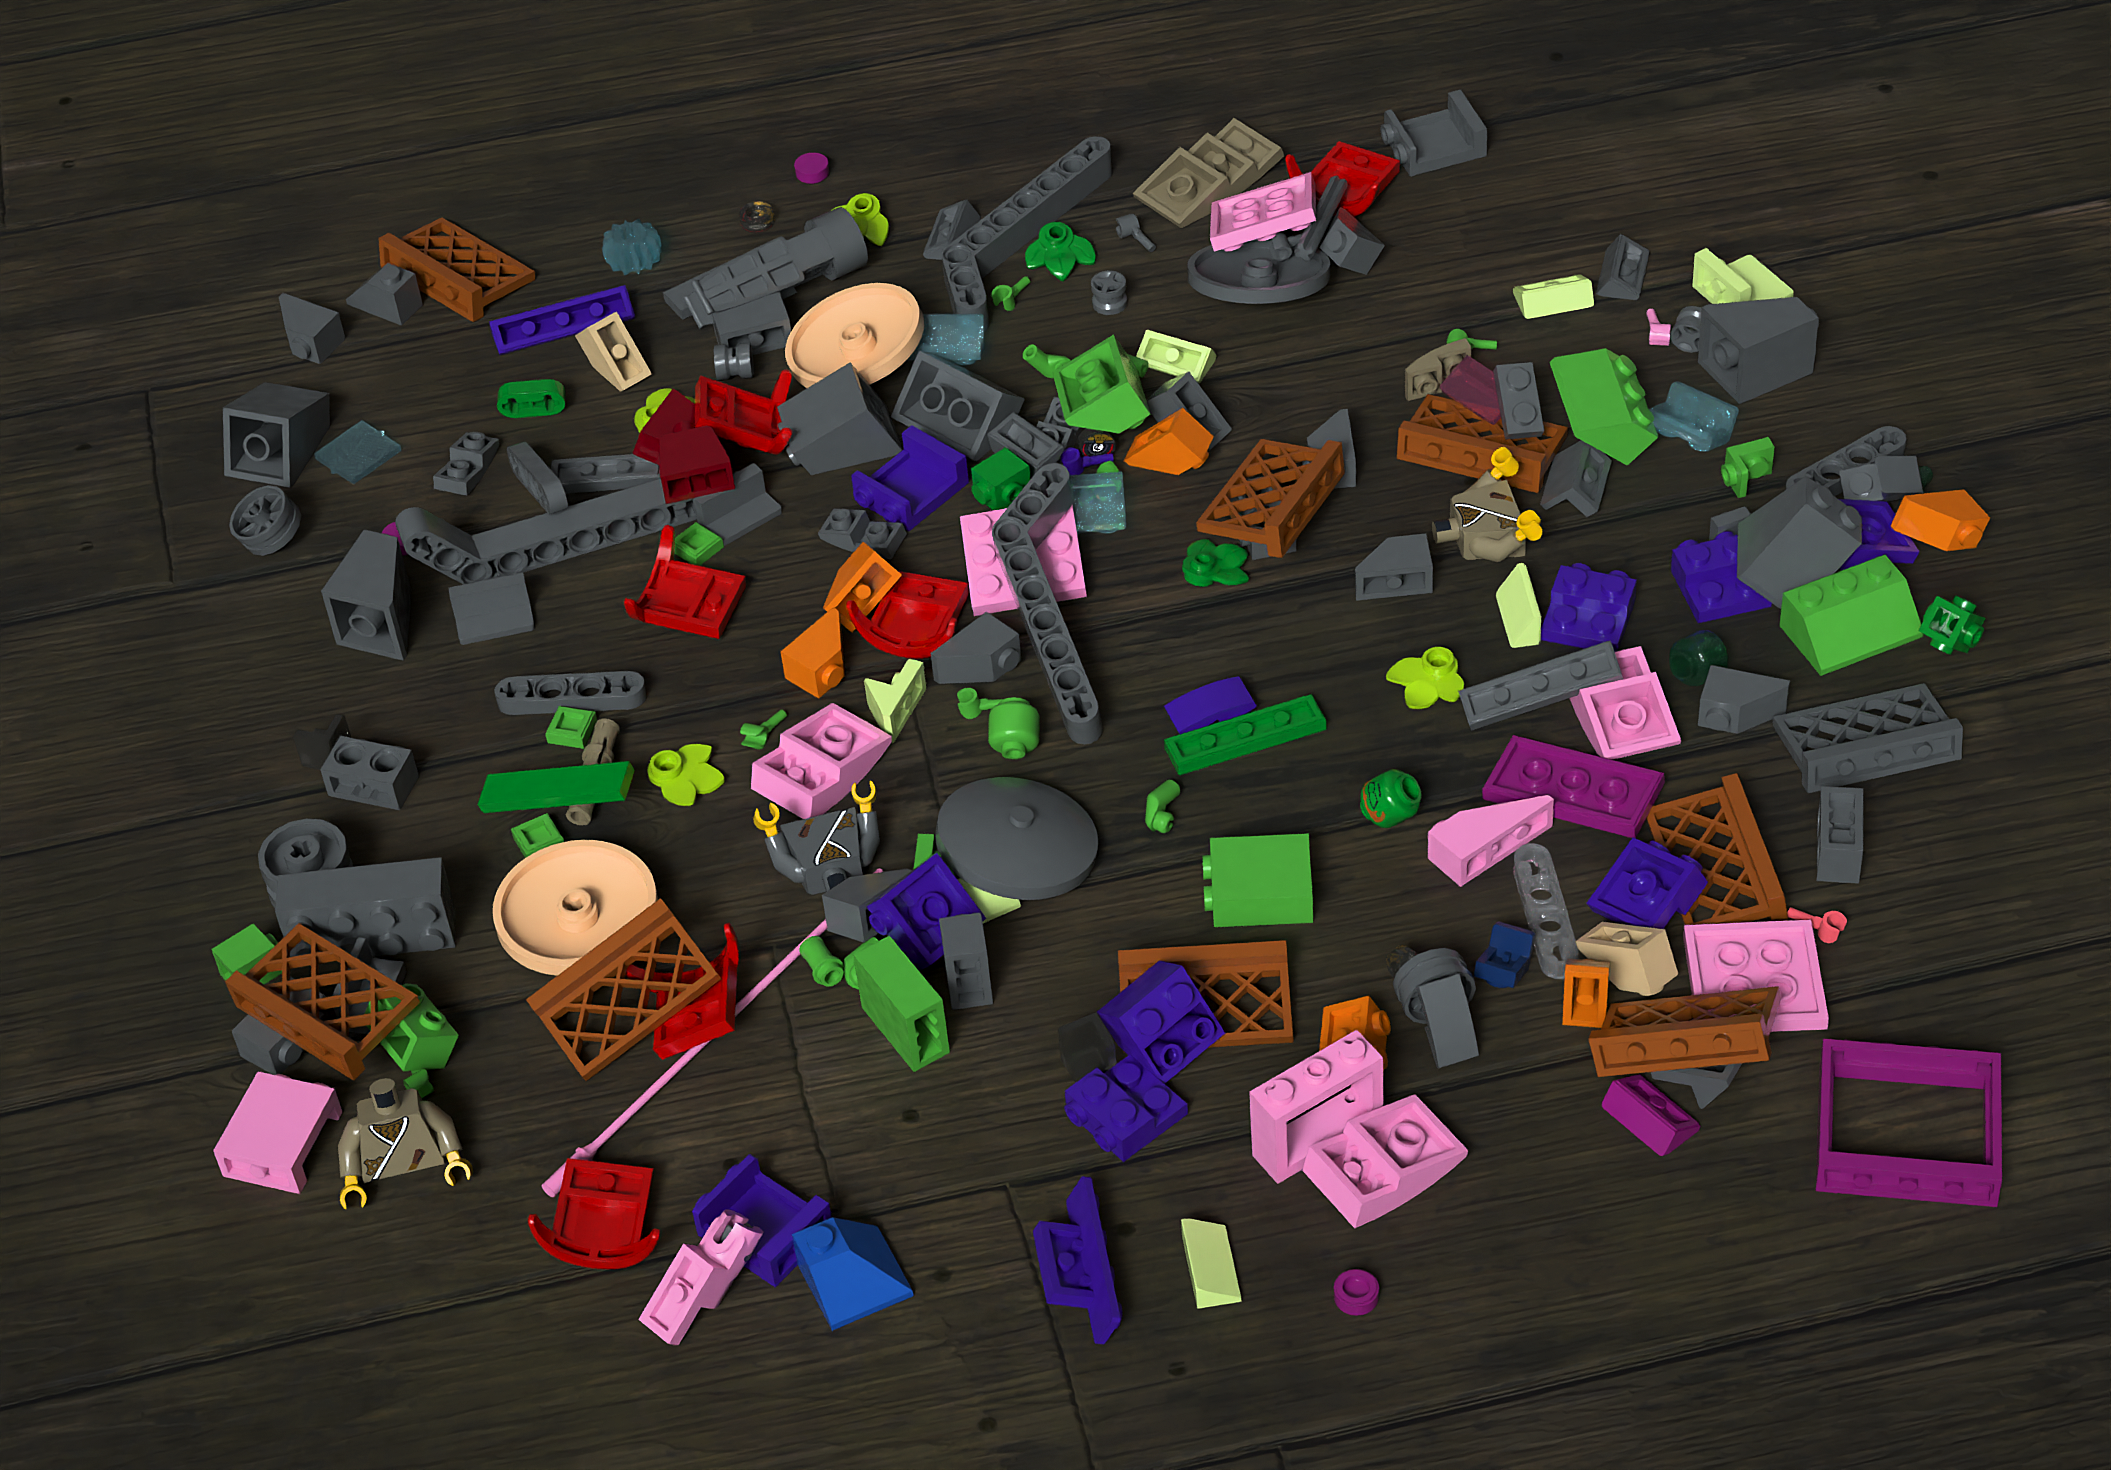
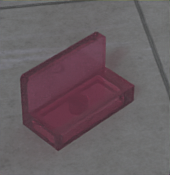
M1466 355L1440 385V389L1444 394L1494 425L1501 418L1494 372Z

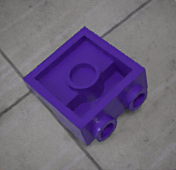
M1839 499L1847 506L1854 507L1862 519V544L1840 567L1841 571L1882 555H1886L1892 563H1914L1919 550L1909 536L1896 532L1891 527L1895 513L1887 501Z
M1730 531L1722 532L1714 540L1698 543L1695 540H1686L1676 549H1672L1671 572L1697 623L1772 607L1770 601L1737 578L1738 535H1734Z
M1575 563L1571 567L1561 565L1551 590V603L1541 628V640L1584 649L1610 640L1614 652L1619 651L1635 604L1637 579H1631L1625 572L1619 570L1611 571L1609 574L1595 572L1589 566L1582 563Z
M1632 838L1586 904L1593 912L1618 924L1664 929L1675 912L1683 915L1687 914L1708 881L1701 873L1703 867L1693 858L1684 854L1678 858L1658 842L1650 841L1647 844Z
M938 853L931 855L902 880L893 884L866 906L871 912L869 921L874 930L881 935L887 934L919 971L933 964L944 954L939 918L981 912ZM981 912V917H982V922H983V921L986 919V917H985L984 914Z
M1128 1055L1105 1073L1095 1068L1065 1090L1066 1105L1064 1109L1070 1121L1078 1127L1083 1126L1094 1136L1101 1149L1105 1152H1113L1123 1162L1188 1114L1187 1103L1131 1055Z

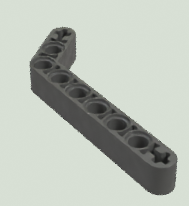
M1094 136L1083 140L942 251L944 282L957 327L961 333L975 336L984 333L989 327L987 296L982 278L1036 237L1044 225L1055 222L1112 176L1111 145L1106 138Z
M1049 463L1042 466L996 521L992 528V537L998 561L1067 733L1072 741L1085 745L1097 741L1103 731L1098 702L1035 551L1074 501L1073 489L1067 468L1058 463ZM1083 711L1084 718H1080L1077 713Z
M657 479L568 506L567 509L550 515L545 513L472 536L419 507L403 510L397 516L395 524L407 554L464 585L527 572L661 531L665 525L674 527L696 520L697 517L693 498L666 504L661 479Z

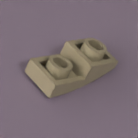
M1467 339L1457 340L1436 348L1418 358L1405 369V398L1407 401L1426 397L1427 394L1441 393L1443 381L1471 374V346Z

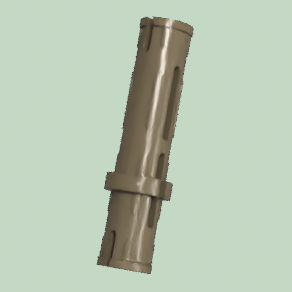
M610 719L597 720L591 742L583 750V765L613 762L614 754L612 750L617 734L620 731L619 725ZM595 803L569 806L566 812L567 819L577 825L589 824Z

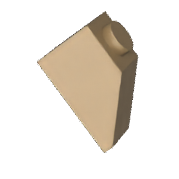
M617 311L575 335L592 367L619 391H623L652 375Z
M1601 922L1575 941L1578 950L1588 959L1610 962L1609 980L1619 990L1637 992L1642 996L1654 995L1662 991L1664 985L1678 975L1665 929Z

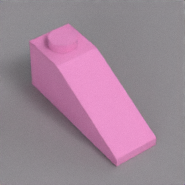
M1549 795L1459 811L1447 820L1438 822L1428 831V859L1461 887L1553 827L1554 799Z

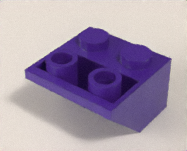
M1164 961L1155 963L1097 1011V1014L1117 1045L1127 1055L1133 1056L1164 1084L1225 1034L1184 967Z

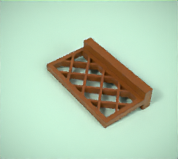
M443 217L401 238H397L391 233L379 237L381 268L390 263L415 273L420 291L472 322L484 317L483 307L535 280L534 270ZM443 231L444 233L448 234L449 236H433V235H435V234H437V233ZM413 246H424V249H416ZM430 246L449 247V249H430ZM454 247H470L472 249H454ZM436 260H447V262H438ZM453 260H472V263L452 262ZM477 260H492L496 263H477ZM458 273L471 274V276H462ZM476 274H496L495 276H476ZM501 274H516L514 277H500ZM482 287H493L485 292H482Z
M1427 394L1411 420H1404L1399 427L1397 459L1479 479L1487 469L1493 470L1495 468L1491 461L1493 453L1500 447H1506L1512 453V457L1518 462L1519 468L1515 475L1509 477L1503 475L1501 480H1507L1511 487L1539 493L1543 486L1545 472L1567 438L1568 427L1543 421L1544 433L1542 435L1553 438L1539 440L1537 437L1505 440L1504 431L1501 429L1503 425L1500 411ZM1436 409L1446 413L1433 415L1430 410ZM1474 418L1481 421L1468 423L1466 420ZM1453 422L1458 425L1446 429L1443 427L1444 424ZM1491 431L1493 434L1480 437L1477 433ZM1526 439L1528 442L1517 446L1513 443V441Z
M1260 439L1196 522L1197 531L1266 544L1268 556L1283 558L1345 474L1342 442L1327 440L1321 449ZM1266 453L1278 455V457L1264 461L1262 459ZM1305 460L1312 461L1309 464H1305L1297 467V465L1295 464ZM1287 466L1289 468L1275 474L1271 473V470ZM1262 473L1264 477L1251 481L1246 480L1247 477ZM1295 479L1297 480V482L1293 485H1289L1286 487L1280 486V484L1289 482ZM1268 487H1272L1273 489L1272 491L1265 492L1259 495H1256L1254 492ZM1244 494L1248 496V498L1235 502L1230 501L1231 498ZM1281 500V503L1277 506L1267 509L1263 506ZM1252 508H1256L1257 512H1253L1243 516H1240L1238 514L1239 512L1249 510ZM1228 515L1232 518L1223 522L1214 521ZM1261 522H1265L1262 530L1247 527Z
M1737 773L1721 777L1723 787L1652 806L1646 820L1655 842L1663 845L1670 852L1676 843L1691 848L1693 850L1689 857L1696 861L1702 853L1718 858L1711 871L1704 868L1701 871L1708 883L1687 914L1683 915L1680 913L1684 925L1745 923L1769 917L1770 921H1788L1784 893ZM1714 803H1719L1721 808L1714 819L1697 814L1701 807ZM1669 816L1681 819L1674 831L1659 826L1657 820ZM1690 823L1707 828L1700 840L1683 835ZM1716 832L1732 838L1725 850L1708 844ZM1727 863L1744 869L1737 880L1720 875ZM1713 883L1730 889L1722 902L1705 896ZM1739 893L1754 898L1757 903L1756 906L1745 909L1731 906ZM1698 905L1715 910L1713 916L1706 920L1694 923L1691 917Z
M660 898L528 997L526 1001L543 1021L583 1079L587 1081L721 980V977ZM675 931L681 938L678 954H658L661 941ZM687 949L690 950L693 956H686ZM635 961H648L644 981L625 979L627 967ZM657 962L675 963L671 983L653 981ZM684 964L701 965L707 973L693 984L680 983ZM602 986L614 987L610 1006L591 1005L593 994ZM623 988L642 989L638 1008L619 1007ZM651 990L669 991L667 1004L659 1010L647 1009ZM568 1011L580 1012L576 1032L561 1031L555 1024V1021ZM589 1013L608 1014L604 1034L585 1032ZM617 1015L636 1017L633 1030L625 1036L613 1035ZM567 1039L574 1040L573 1047L570 1045ZM583 1041L602 1042L599 1055L585 1065L580 1059Z
M300 923L245 975L236 970L225 981L237 1008L353 1081L365 1070L362 1060L420 1003L415 993ZM301 940L311 945V954L290 957V951ZM332 961L341 963L340 972L319 975L320 963ZM311 965V977L290 980V969ZM282 970V982L266 985L260 982L267 973ZM361 979L370 981V990L348 993V982ZM341 983V995L319 998V987ZM311 988V1000L296 1003L290 1001V992ZM397 997L401 1000L394 1009L378 1012V1000ZM371 1001V1013L349 1017V1005ZM341 1006L340 1019L328 1021L319 1019V1010ZM371 1025V1031L359 1043L349 1038L350 1028Z
M1286 940L1118 950L1120 992L1158 961L1182 965L1201 996L1206 995L1220 1006L1213 1013L1217 1021L1228 1012L1242 1023L1235 1032L1225 1033L1209 1047L1293 1043ZM1280 976V987L1270 997L1254 987L1262 977ZM1231 979L1240 987L1226 1000L1212 989L1219 980ZM1247 992L1262 1003L1250 1017L1234 1006ZM1280 998L1282 1000V1007L1276 1003ZM1270 1009L1283 1019L1284 1029L1265 1030L1256 1022Z
M1779 986L1610 1004L1601 1030H1593L1589 1036L1598 1077L1769 1061L1772 1053L1769 1036L1781 1000Z

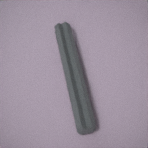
M1338 176L1330 178L1316 206V221L1311 222V225L1305 228L1294 251L1297 258L1302 257L1304 261H1309L1313 258L1348 186L1345 179H1340Z

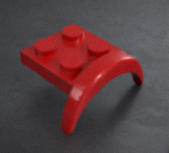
M1338 141L1311 171L1315 182L1316 206L1330 178L1338 176L1340 179H1345L1348 186L1333 216H1335L1340 207L1347 210L1353 217L1362 214L1400 172V160ZM1288 154L1285 161L1289 177L1293 178L1303 175L1296 163L1295 157Z
M787 369L781 371L770 399L700 376L695 386L694 428L707 425L713 428L717 436L734 441L742 447H752L775 455L780 454L787 446L793 434L790 428L779 430L778 423L782 421L777 409L779 405L786 402L792 379L791 371Z
M665 525L661 531L659 549L649 581L636 602L629 598L624 600L625 610L630 618L638 621L720 639L746 588L745 576L675 561V530L672 526Z
M898 571L902 576L883 596L871 621L861 612L854 600L847 601L846 608L851 621L868 643L883 652L895 656L923 659L930 658L934 650L953 637L957 627V618L969 595L968 583Z
M730 923L724 924V932L727 938L725 948L710 962L721 977V980L654 1030L653 1050L662 1060L680 1052H685L712 1039L722 1037L735 1029L739 945L736 933ZM631 964L627 967L626 976L630 980L644 981L646 970ZM702 967L683 972L680 983L693 984L707 973ZM654 972L653 981L671 983L673 973ZM651 990V992L657 994L656 1010H659L667 1004L669 991Z
M567 1158L552 1231L541 1222L537 1214H530L528 1225L533 1237L553 1257L581 1267L622 1269L640 1263L654 1250L660 1236V1229L654 1228L647 1237L642 1239L653 1182V1168Z

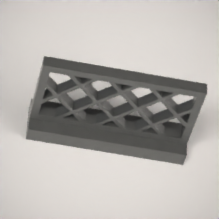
M1925 683L1773 716V727L1802 772V785L1807 793L1821 791V786L1839 787L1962 759L1963 726L1957 718L1949 719ZM1920 699L1923 703L1921 708L1903 704L1904 702ZM1878 709L1886 712L1881 717L1866 713L1865 711ZM1897 714L1912 720L1909 724L1892 720V718ZM1839 717L1847 721L1844 725L1827 720ZM1921 722L1930 723V724H1926V725L1919 726ZM1857 723H1861L1874 728L1871 732L1855 729L1854 726ZM1800 725L1809 728V730L1805 734L1790 730L1789 728ZM1883 730L1890 731V733L1881 734ZM1819 731L1836 735L1832 741L1815 737ZM1845 739L1854 740V741H1850V742H1845V743H1843V741H1844ZM1807 747L1814 748V750L1805 751Z

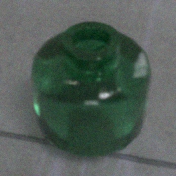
M1698 630L1680 638L1673 643L1669 653L1671 672L1683 684L1688 686H1701L1705 684L1711 665L1727 668L1728 665L1726 646L1715 633L1708 630Z

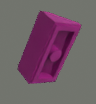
M1640 1074L1612 1081L1602 1101L1604 1110L1659 1156H1665L1697 1133L1701 1127L1696 1120Z

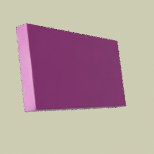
M1513 735L1484 785L1482 794L1484 800L1499 804L1549 795L1554 799L1553 818L1636 838L1665 783V776L1662 772Z

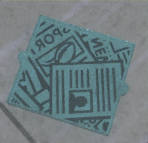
M361 420L315 452L314 456L316 460L330 468L331 474L337 473L354 485L398 454L402 449L398 443L385 435L384 430L378 431Z

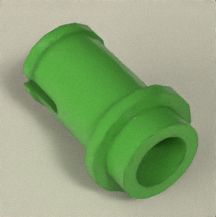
M811 936L802 942L799 952L813 970V979L818 984L826 987L839 983L844 975L843 962L831 954L822 938Z

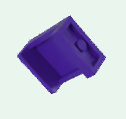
M913 425L902 432L904 449L870 477L858 470L851 475L855 501L860 506L869 508L881 515L887 522L902 523L904 529L908 532L969 483L966 456Z
M751 1154L739 1164L732 1166L726 1173L725 1178L710 1193H705L699 1198L692 1211L697 1235L701 1238L704 1237L711 1223L720 1217L725 1209L742 1214L749 1219L747 1223L752 1227H759L764 1233L744 1267L775 1288L798 1265L792 1234L832 1218L828 1202L817 1195L808 1203L764 1175L760 1171L758 1158Z

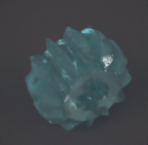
M636 219L634 222L624 220V224H612L611 230L604 232L602 251L607 264L611 266L613 271L622 270L624 275L631 271H636L639 274L640 270L652 269V263L660 261V247L662 245L657 230L652 227L650 222L642 224L640 219Z

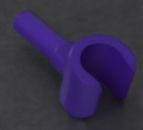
M1073 447L1064 449L1060 456L1063 466L1067 468L1069 475L1072 477L1079 476L1084 471V467L1114 461L1112 453L1081 457L1080 451Z

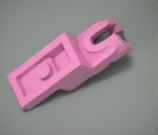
M725 1209L720 1217L711 1223L698 1246L682 1245L638 1320L668 1344L679 1345L701 1307L709 1309L718 1308L732 1282L751 1258L764 1232L759 1227H752L747 1223L749 1219L742 1214Z

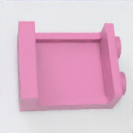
M257 1072L213 1150L222 1176L301 1194L307 1182L302 1165L327 1118L339 1120L342 1114L335 1088L319 1082L308 1083L291 1079L283 1074L272 1075Z

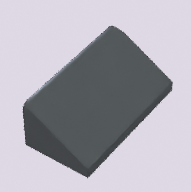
M968 200L960 201L939 211L924 249L923 256L926 259L942 260L941 255L945 247L980 221V215Z
M1620 234L1606 249L1596 294L1603 297L1637 300L1640 297L1650 251Z
M1014 412L987 434L994 453L1006 447L1029 465L1030 478L1042 466L1049 463H1057L1064 451L1063 445Z

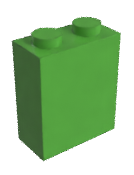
M1309 833L1210 838L1211 855H1202L1204 880L1212 879V886H1204L1205 911H1213L1214 927L1313 923Z
M887 936L853 954L862 1009L913 1072L950 1053L943 999L894 940Z

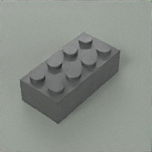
M442 857L278 875L275 913L283 938L300 923L351 954L358 937L367 938L372 956L455 948L456 907ZM301 940L290 951V957L311 954V945Z

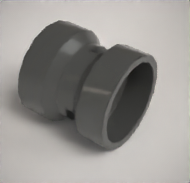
M750 342L739 343L737 347H728L726 344L714 345V365L717 380H729L731 376L739 375L742 379L754 377L753 352Z

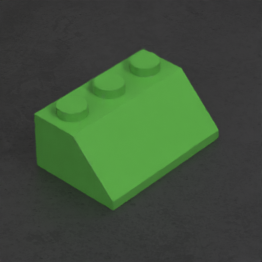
M1115 335L1110 336L1052 372L1064 419L1069 426L1119 434L1126 429H1133L1139 426L1147 416L1151 415L1137 368Z
M1605 348L1554 357L1550 361L1576 438L1625 465H1629L1658 438L1653 423L1654 416L1647 407L1644 398L1645 391L1639 384L1635 374L1636 366L1627 356H1618Z
M1886 555L1783 593L1780 627L1820 676L1923 637V633L1918 631L1921 622L1907 580Z

